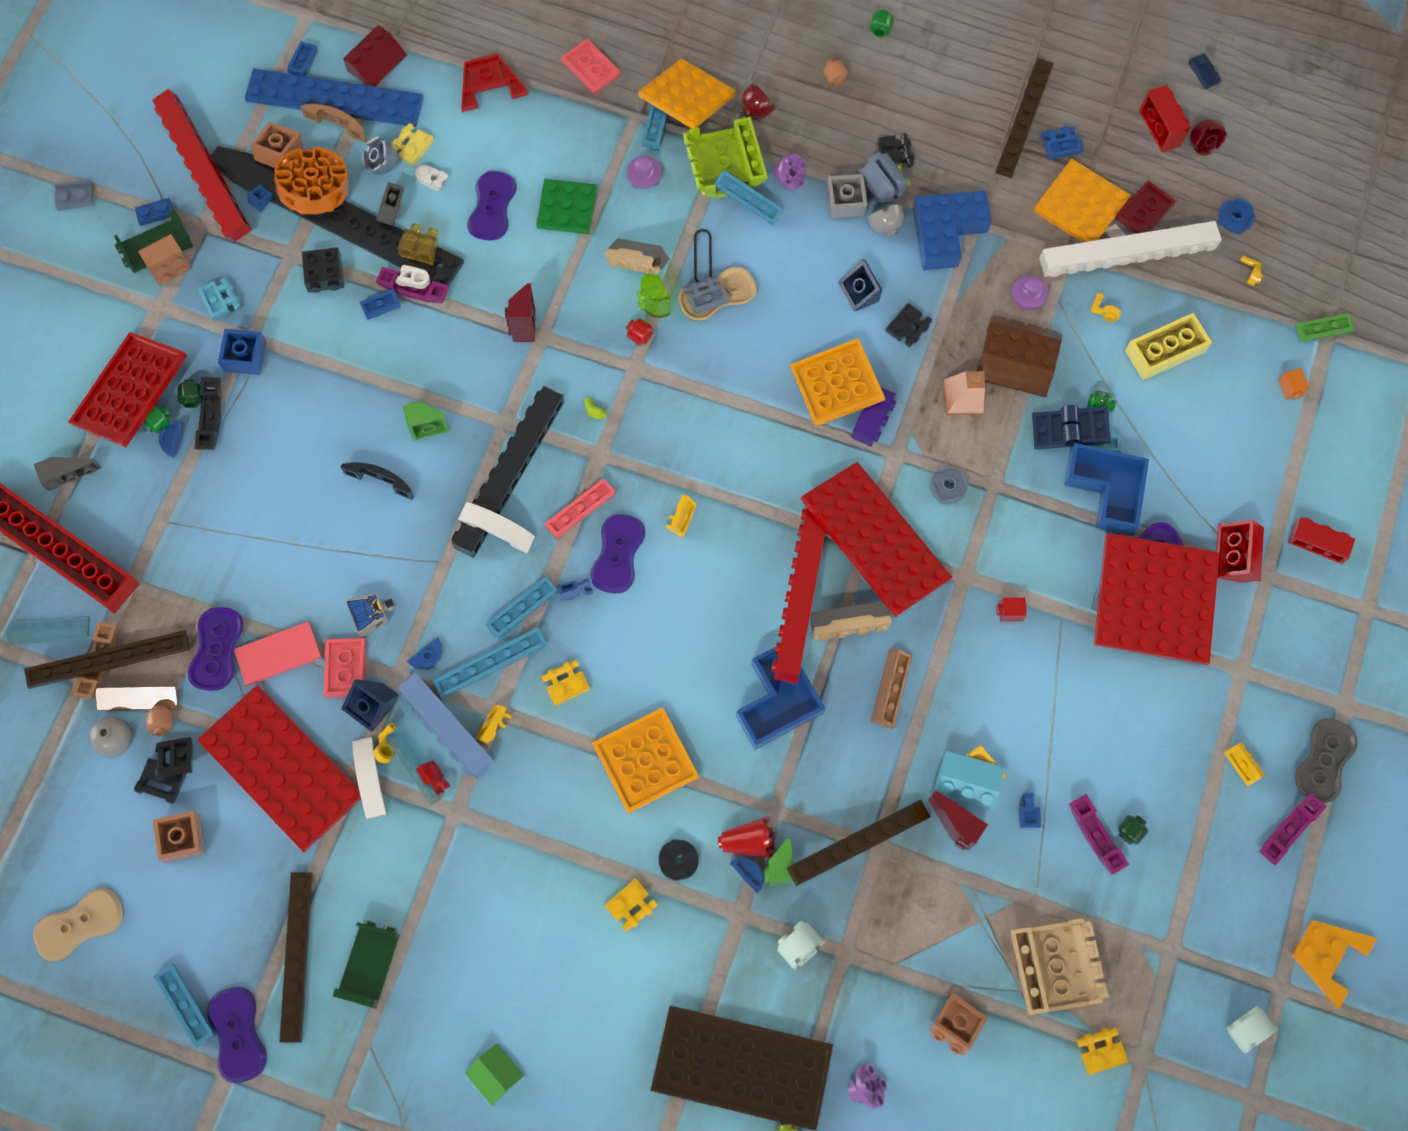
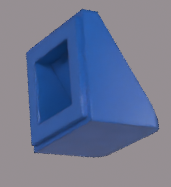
M258 185L247 194L248 202L258 211L262 212L272 199L273 194L262 185Z

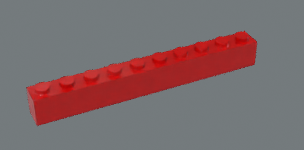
M168 88L152 100L155 105L154 110L162 118V125L165 129L169 130L170 134L168 136L173 143H176V150L184 158V165L192 172L190 176L195 183H198V191L206 198L207 201L205 203L207 207L214 212V220L222 227L220 231L226 238L229 237L236 242L252 231L182 102Z
M808 508L802 509L801 520H804L803 525L799 524L797 536H801V539L796 541L794 550L798 555L797 558L793 557L791 568L795 570L794 574L789 576L788 585L791 586V591H787L785 597L788 607H783L781 619H784L785 622L784 625H780L778 636L782 638L781 643H776L775 649L778 659L773 660L771 669L772 672H775V680L797 684L800 674L826 532Z

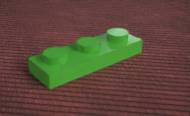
M1349 313L1297 323L1295 326L1301 343L1352 333L1355 330Z

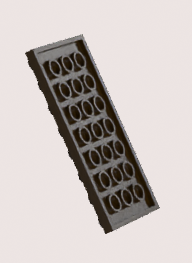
M670 1005L650 1091L817 1131L833 1044Z

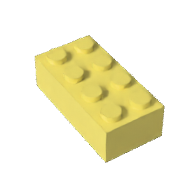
M1192 313L1130 341L1125 352L1144 381L1205 353L1212 344V341L1195 314Z

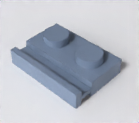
M91 180L55 184L56 209L59 211L94 206L93 183Z

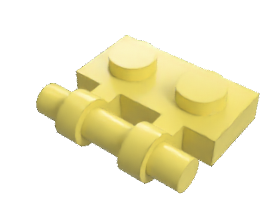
M409 123L406 127H403L399 137L394 139L391 144L396 151H400L399 158L415 166L434 139L433 136L420 129L415 134L412 133L414 126ZM406 138H407V139H409V142H408V143L406 144V146H405V145L402 144V143H403V142L406 140Z

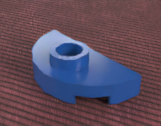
M183 421L173 422V424L166 428L164 427L159 434L158 442L161 449L173 458L183 431Z
M439 638L410 658L407 663L413 668L418 669L434 667L440 661L442 655V644Z
M738 858L730 862L729 864L758 894L764 880L763 871L760 866L752 859Z

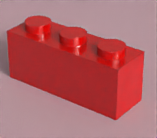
M1300 517L1293 525L1288 543L1343 564L1350 558L1356 538L1351 537L1345 532L1335 531L1327 525L1317 524L1309 518Z

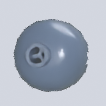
M379 137L372 138L366 144L368 145L367 150H363L362 153L363 167L374 174H386L395 166L397 159L396 150L387 140Z

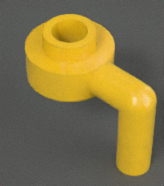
M1243 255L1240 262L1253 267L1246 283L1254 286L1255 283L1259 284L1263 277V274H1261L1262 264Z
M1097 293L1091 307V313L1102 315L1104 320L1110 323L1118 321L1122 313L1121 310L1111 305L1101 308L1100 304L1104 295Z
M389 723L379 734V744L373 750L375 759L383 764L389 763L395 756L394 749L391 745L387 744V737L396 729L394 723Z

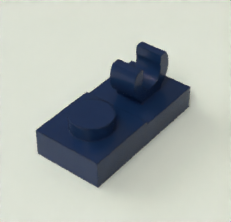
M1205 53L1189 60L1188 64L1204 89L1220 84L1221 78Z

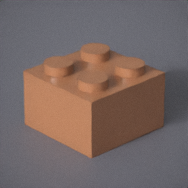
M270 121L251 144L254 160L274 168L285 154L295 149H304L301 133Z
M171 234L138 251L159 285L167 283L174 277L182 275L191 269Z
M189 811L153 820L159 861L169 863L206 854L201 815L199 813Z

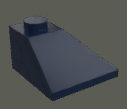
M355 679L341 709L372 732L392 709L398 694L384 683Z

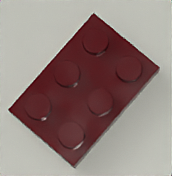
M1148 180L1116 214L1115 219L1135 234L1150 232L1175 205L1176 200Z

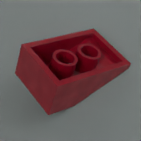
M935 790L928 799L930 805L950 838L955 841L954 844L961 850L967 849L969 851L976 845L988 824Z

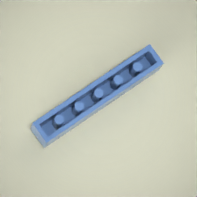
M416 673L397 688L401 693L398 697L405 705L410 703L413 707L411 709L412 713L418 719L422 717L426 723L423 725L430 733L434 731L439 736L436 740L443 748L448 746L451 750L450 756L456 762L459 760L464 765L462 769L469 777L473 775L477 779L494 764L493 759Z

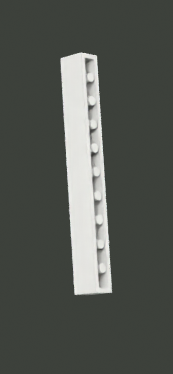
M1216 221L1047 248L1042 250L1039 259L1044 277H1056L1065 273L1074 274L1083 270L1092 271L1095 268H1109L1119 264L1123 266L1131 262L1142 263L1149 259L1159 260L1168 256L1177 257L1181 254H1195L1198 251L1204 250L1212 251L1217 248L1222 239Z

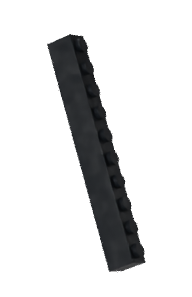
M545 386L542 387L541 391H537L534 403L527 408L524 420L518 423L516 427L517 432L514 437L511 436L508 440L507 449L500 454L497 466L491 469L487 483H483L479 491L480 495L472 501V504L500 515L564 404V396ZM461 521L460 529L455 531L451 538L454 549L475 558L489 532L479 527L474 528Z

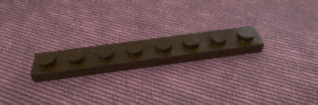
M1037 58L996 169V174L1012 179L1054 63Z
M186 630L24 668L27 688L41 687L189 651L190 645Z
M920 799L788 866L786 869L797 887L926 821L931 816Z
M291 872L279 1043H302L312 872Z

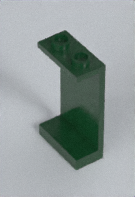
M175 209L168 212L171 218L170 221L122 242L118 235L114 236L117 242L114 246L119 254H123L124 257L121 260L126 268L130 267L133 273L147 268L138 251L170 234L181 251L193 247Z
M364 920L363 923L357 922L356 924L359 929L339 989L335 988L333 997L376 1009L400 935L395 933V928L385 925L383 929L375 927L376 923Z

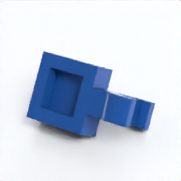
M584 579L577 583L574 580L557 585L562 601L572 600L580 596V593L584 595L593 593L592 587L585 588V586L591 584L590 579Z
M1033 793L1023 794L1024 807L1018 808L1019 827L1041 828L1040 807H1034Z

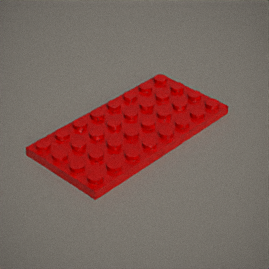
M858 461L800 498L895 617L904 613L953 578Z
M258 685L197 739L208 753L304 853L361 800L359 789Z

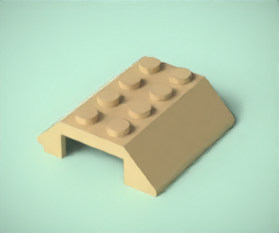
M1081 918L1064 923L1010 930L1028 1015L1104 1003L1103 998L1109 997L1106 982L1099 983L1098 980L1104 978L1101 961L1094 962L1093 959L1099 957L1096 940L1089 941V937L1095 936L1091 921L1085 922Z

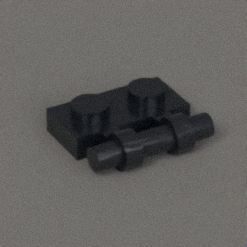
M906 133L900 135L901 141H897L896 136L878 138L881 154L887 152L895 164L907 163V167L914 166V154L910 149L911 141ZM899 149L904 150L903 155H900Z
M908 303L887 326L886 332L899 342L903 337L907 338L905 345L911 347L913 343H917L920 339L919 336L930 328L929 325L932 323V319L926 317L924 321H921L920 318L923 313ZM913 326H916L917 329L914 332H911L910 329Z

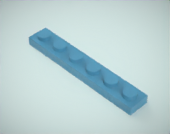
M537 627L433 680V683L441 699H444L548 645L540 629Z

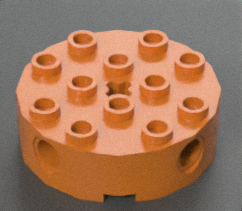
M312 147V150H302L301 148L292 150L282 156L275 166L276 192L284 205L300 214L331 212L341 205L348 196L349 180L346 165L337 154L321 147Z

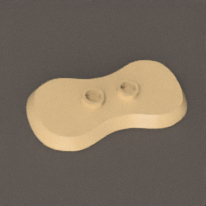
M742 267L728 268L718 276L719 283L714 284V286L722 284L728 297V303L694 315L688 301V296L692 295V292L685 294L682 288L678 294L679 305L689 319L696 321L706 320L722 307L745 304L751 301L757 292L754 278ZM705 287L703 289H700L699 292L706 290L708 288Z
M97 888L87 893L74 907L66 911L51 913L41 918L33 930V941L38 953L45 960L59 961L68 957L85 940L104 936L115 931L121 924L124 915L119 897L109 888Z

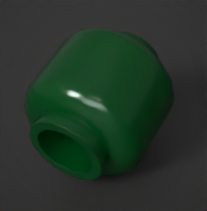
M186 379L178 385L177 400L183 407L196 408L201 403L202 396L199 395L200 384L195 382V380Z
M1127 815L1117 828L1119 831L1118 836L1129 845H1132V843L1137 845L1148 834V828L1145 826L1147 822L1139 815H1136V817Z

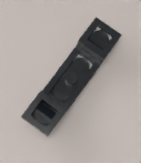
M201 377L199 395L202 396L199 429L196 431L194 449L214 450L218 439L221 418L220 377Z
M361 462L344 463L341 465L345 475L362 480L364 474L392 484L395 494L411 500L414 498L409 486L400 477L385 468Z

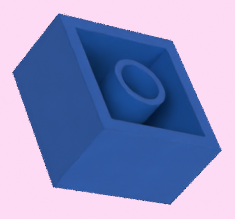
M224 329L218 364L223 372L261 374L266 340L262 332Z

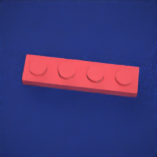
M603 478L544 523L545 527L557 540L616 495L615 490Z

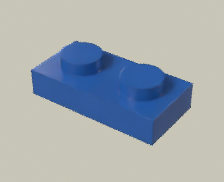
M300 41L287 66L288 73L305 76L318 51L317 46Z
M170 198L134 207L139 225L143 226L170 218L168 212L173 210Z
M394 289L360 302L367 320L401 307Z

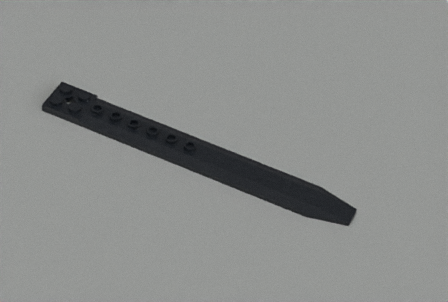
M218 146L211 155L219 171L234 184L250 192L258 185H262L273 194L270 202L399 268L402 265H407L425 270L430 277V283L434 281L449 286L464 264V259L394 225L380 222L376 216L345 200L331 212L300 214L288 208L280 201L276 192L274 167L254 160L253 154ZM441 264L443 269L439 268L436 270V265Z

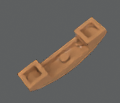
M303 104L301 106L305 118L319 124L322 119H326L347 128L350 137L364 143L367 142L362 126L345 112L320 104Z
M98 622L91 639L94 642L91 652L115 647L118 626ZM107 671L78 677L72 696L93 700L96 695V688H100Z

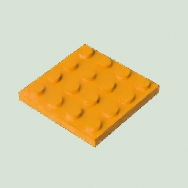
M682 58L639 90L640 98L693 130L736 96L735 89Z
M1071 158L1036 204L1033 212L1082 243L1096 241L1101 238L1131 195Z
M859 338L790 364L815 427L885 400V396Z
M663 707L592 742L627 814L699 779V775Z

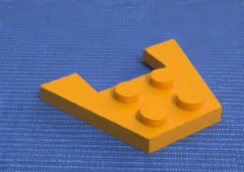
M1312 920L1309 922L1291 956L1338 1009L1341 1007L1349 990L1332 980L1331 977L1345 951L1350 946L1364 956H1368L1377 938Z

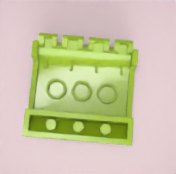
M751 117L733 120V128L700 135V129L697 127L694 130L689 129L688 133L683 134L688 157L691 161L692 172L696 177L697 190L702 191L703 195L715 199L727 196L715 187V182L723 170L752 189L768 179Z

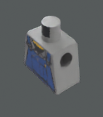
M375 593L345 600L361 638L388 624L389 621L386 613L396 609L392 598L381 602L379 596Z

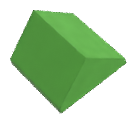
M495 1044L478 1057L465 1072L491 1106L524 1077L522 1072L498 1044Z

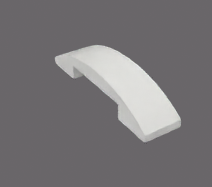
M466 502L458 520L474 528L479 527L509 542L510 546L526 554L535 538L533 534L507 518L469 502Z
M369 737L352 741L357 781L366 819L387 815L376 760L373 755V750L375 749L373 738Z

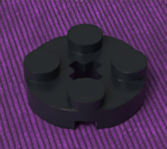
M674 839L666 843L660 850L658 856L659 867L663 875L673 881L685 880L696 872L698 868V853L691 843L685 840ZM683 856L682 860L684 863L675 865L673 857Z

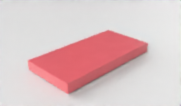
M309 621L234 649L246 686L322 658Z

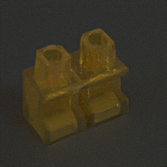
M413 223L410 229H405L397 247L399 254L405 258L413 260L417 258V261L433 265L434 255L439 247L437 241L438 231L428 228L427 234H423L422 226Z

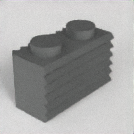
M387 182L377 215L378 221L394 225L405 189L403 186Z

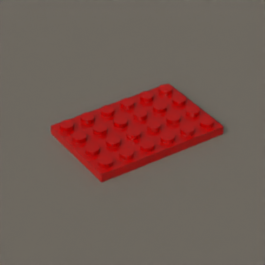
M129 332L68 423L127 448L187 358L186 353Z

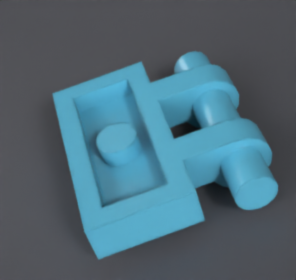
M226 277L220 280L222 284L216 286L215 282L212 281L197 288L213 321L229 314L230 312L227 308L229 306H233L235 311L242 308L238 295H235L232 283ZM227 293L228 298L223 299L221 294Z

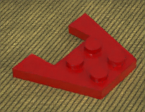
M498 53L464 62L462 113L478 109L475 94L508 85L512 99L529 95L528 90Z

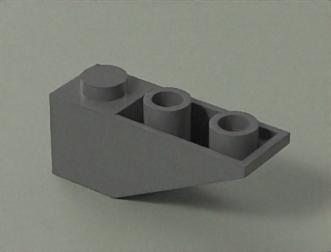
M50 457L33 464L40 484L47 491L57 489L62 484L74 482L79 477L93 474L96 470L101 469V465L95 459Z

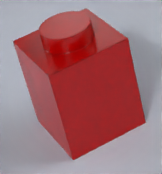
M1025 597L1002 598L999 604L996 605V614L1000 616V622L1024 621L1027 616Z

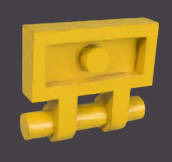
M577 660L567 661L563 663V666L555 670L550 669L541 676L543 683L551 680L553 684L546 689L555 707L590 690L582 671L576 674L573 672V669L579 667ZM567 672L569 677L558 682L556 677Z
M635 878L604 906L617 922L623 917L626 918L627 921L622 925V928L627 932L632 927L638 926V922L646 915L652 914V910L658 904L653 899L647 904L643 901L649 894ZM639 905L641 909L632 916L629 912Z
M1106 1027L1101 1029V1032L1092 1035L1088 1033L1083 1035L1082 1038L1076 1039L1078 1047L1086 1046L1088 1051L1080 1054L1087 1075L1128 1063L1122 1042L1114 1044L1112 1042V1037L1119 1035L1116 1027L1111 1029ZM1103 1040L1105 1046L1095 1049L1094 1043Z

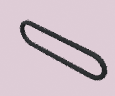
M699 229L694 234V279L696 282H700L697 279L696 239L699 232H706L709 235V276L712 278V236L706 229Z

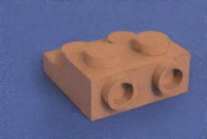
M952 993L935 1018L929 1031L932 1032V1037L936 1041H944L950 1045V1050L953 1053L965 1055L971 1049L988 1017Z

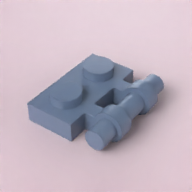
M709 276L704 278L703 281L689 283V286L683 287L685 294L692 292V295L688 296V301L694 315L728 303V297L722 284L714 286V284L719 283L718 276L712 278ZM705 287L708 288L706 290L699 292L700 289H703Z

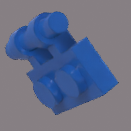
M1065 126L1059 130L1051 129L1040 134L1041 140H1048L1045 141L1044 148L1049 160L1083 152L1084 148L1079 135H1071L1076 133L1075 127Z

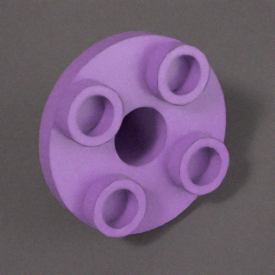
M790 153L785 155L781 162L777 163L774 167L776 180L780 181L781 185L788 190L802 187L804 185L806 160L798 154Z
M639 156L630 161L627 166V178L634 188L646 189L659 184L662 168L656 159L650 156Z
M1023 276L1014 283L1012 297L1020 309L1033 310L1040 308L1046 302L1048 288L1044 281L1038 277Z
M869 1063L857 1069L856 1081L851 1079L848 1085V1094L854 1102L865 1103L868 1107L876 1109L884 1105V1090L887 1089L885 1079L883 1077L880 1078L873 1065Z

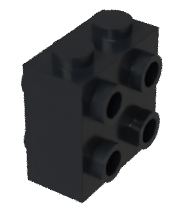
M338 247L302 252L304 284L308 293H319L325 290L336 291L344 288L342 256Z

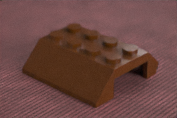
M996 315L994 317L991 316L977 371H984L985 382L1046 398L1055 372L1062 334L1047 328L1044 330L1042 327L1031 324L1024 325V322L1012 319L1009 321L1007 318Z

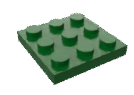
M544 178L536 223L537 229L590 235L597 184Z

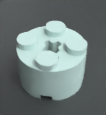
M803 921L795 925L793 928L795 931L789 936L785 934L778 941L777 951L794 970L797 969V964L801 967L818 952L815 949L818 944L822 947L825 943L810 924Z
M1258 1005L1226 1027L1227 1033L1243 1054L1259 1045L1278 1030Z

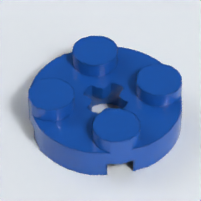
M1235 198V200H1227L1223 203L1218 213V223L1230 232L1242 234L1252 226L1256 215L1249 202ZM1236 213H1238L1239 218H1235L1233 214L1235 215Z

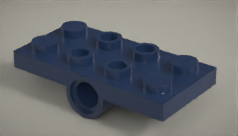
M1066 405L1061 407L1059 411L1032 413L1034 450L1073 447L1074 443L1082 445L1111 443L1108 406L1079 409L1076 405Z

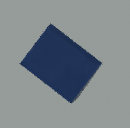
M866 260L860 262L838 281L854 311L861 310L880 300L882 288Z

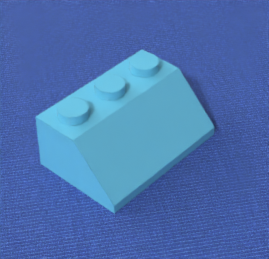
M946 750L935 784V790L948 798L994 811L1000 793L1004 767Z

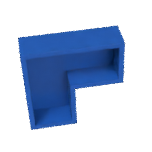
M986 191L915 197L913 214L923 270L959 267L962 255L958 235L988 233L992 221Z
M1074 443L1069 452L1064 485L1101 493L1095 528L1133 536L1139 529L1149 459Z
M776 647L754 657L751 664L768 695L736 711V718L754 750L823 715L826 709L802 666L797 684L774 679L775 672H772L771 669L773 660L778 659V654H775Z

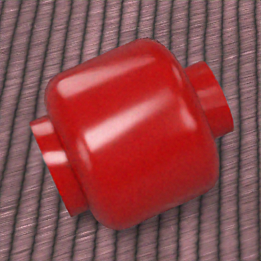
M637 318L635 321L631 319L626 326L628 330L627 338L637 345H646L654 334L652 326L642 318Z

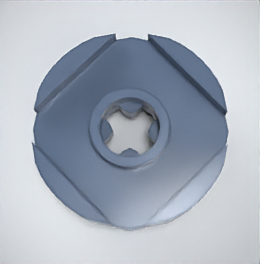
M951 466L941 467L936 470L930 480V491L939 503L953 504L959 502L965 496L968 480L961 470L958 471ZM946 481L950 484L953 483L951 489L945 487Z

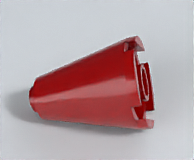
M763 817L723 831L721 836H718L719 848H722L723 852L772 858L774 854L771 853V850H775L773 827H768L767 823L771 822L770 817Z

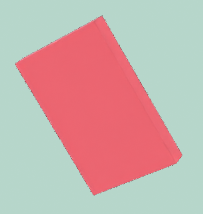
M588 38L561 57V61L594 94L621 75L619 69Z
M365 638L326 639L325 698L347 697L355 679L365 680Z

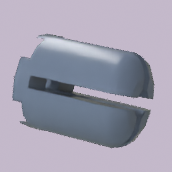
M878 152L867 159L868 164L862 170L859 168L858 174H863L864 183L878 202L882 204L893 202L894 198L898 199L906 190L907 179L887 152L885 154Z

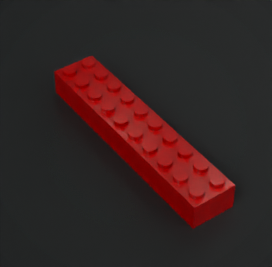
M0 483V533L115 614L140 583Z

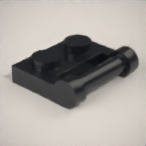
M191 737L158 742L155 745L157 753L155 778L157 780H165L168 776L193 772V741ZM170 750V766L165 767L166 753Z
M148 758L140 779L135 784L134 792L139 794L146 793L165 799L167 803L173 804L176 801L186 774L168 776L165 780H157L155 778L157 760ZM151 780L172 788L167 792L148 786L147 782Z

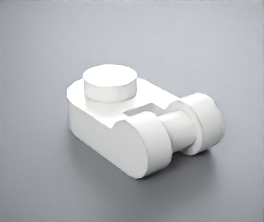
M421 165L415 171L418 182L435 191H439L442 188L441 184L448 179V175L445 172L438 171L428 165Z
M402 265L400 269L401 274L396 279V283L400 286H410L417 289L426 288L430 283V277L425 270L407 265Z

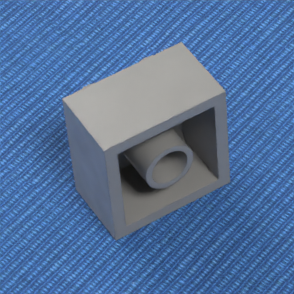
M863 174L828 176L826 193L830 219L865 216L867 199Z

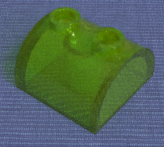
M645 273L640 283L641 291L637 292L639 298L637 303L640 310H644L648 315L655 318L669 316L670 296L658 274Z

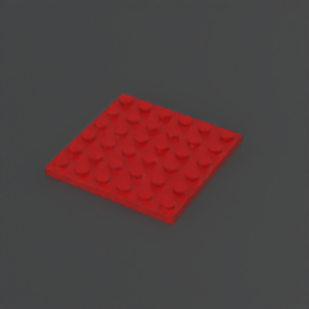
M1112 533L1105 534L1093 646L1209 665L1220 552Z

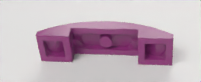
M386 267L381 268L375 281L376 284L385 289H394L395 293L429 303H444L450 286L434 281L423 289L400 286L396 283L397 277L400 276L399 271Z
M1309 793L1270 835L1259 850V853L1276 866L1288 852L1289 847L1310 823L1318 818L1327 806L1312 793Z
M1084 794L1069 803L1081 832L1109 873L1113 875L1129 865L1120 848L1114 845L1095 812L1097 810L1088 795Z

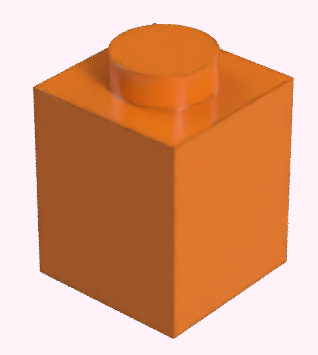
M1301 368L1285 372L1278 380L1286 400L1294 398V400L1300 399L1305 396L1306 391L1310 388Z

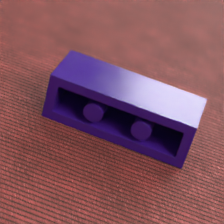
M882 387L881 390L885 400L864 408L851 436L852 439L872 447L874 441L878 442L882 434L880 429L882 426L885 427L889 420L887 414L889 411L893 412L897 403L894 400L896 393Z

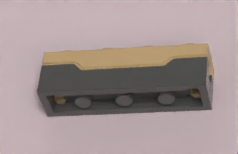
M619 238L604 252L608 258V263L612 267L657 275L670 260L659 245Z
M883 601L816 611L810 614L813 639H819V641H826L834 636L845 638L853 633L864 635L872 630L883 632L892 623L889 609Z

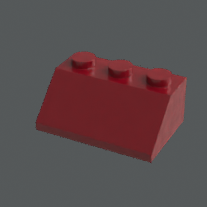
M377 25L343 58L347 72L365 85L376 87L407 54L391 33Z
M527 283L508 300V307H505V319H507L509 335H512L513 342H535L536 308L531 283Z

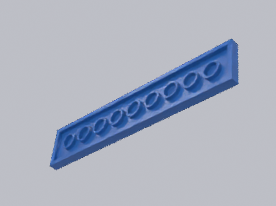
M253 68L244 98L246 102L301 110L303 104L326 105L339 109L352 118L407 126L410 123L416 127L424 97L420 93Z

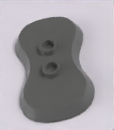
M1331 718L1321 719L1314 725L1311 734L1310 753L1295 773L1296 786L1305 796L1312 793L1321 802L1329 803L1339 795L1343 766L1357 749V736L1348 725Z

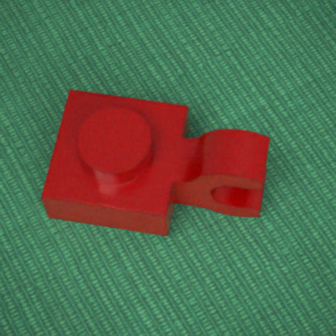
M434 760L421 764L416 768L426 786L431 784L437 795L444 794V790L450 787L449 782L442 779L444 775Z

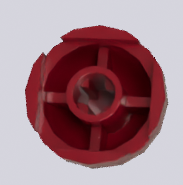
M754 83L749 85L743 93V111L749 117L752 115L755 118L762 119L770 115L776 108L773 104L771 106L768 104L770 99Z
M1205 119L1197 123L1191 130L1189 135L1190 144L1198 155L1212 154L1211 150L1215 148L1218 150L1225 142L1227 132L1218 121Z

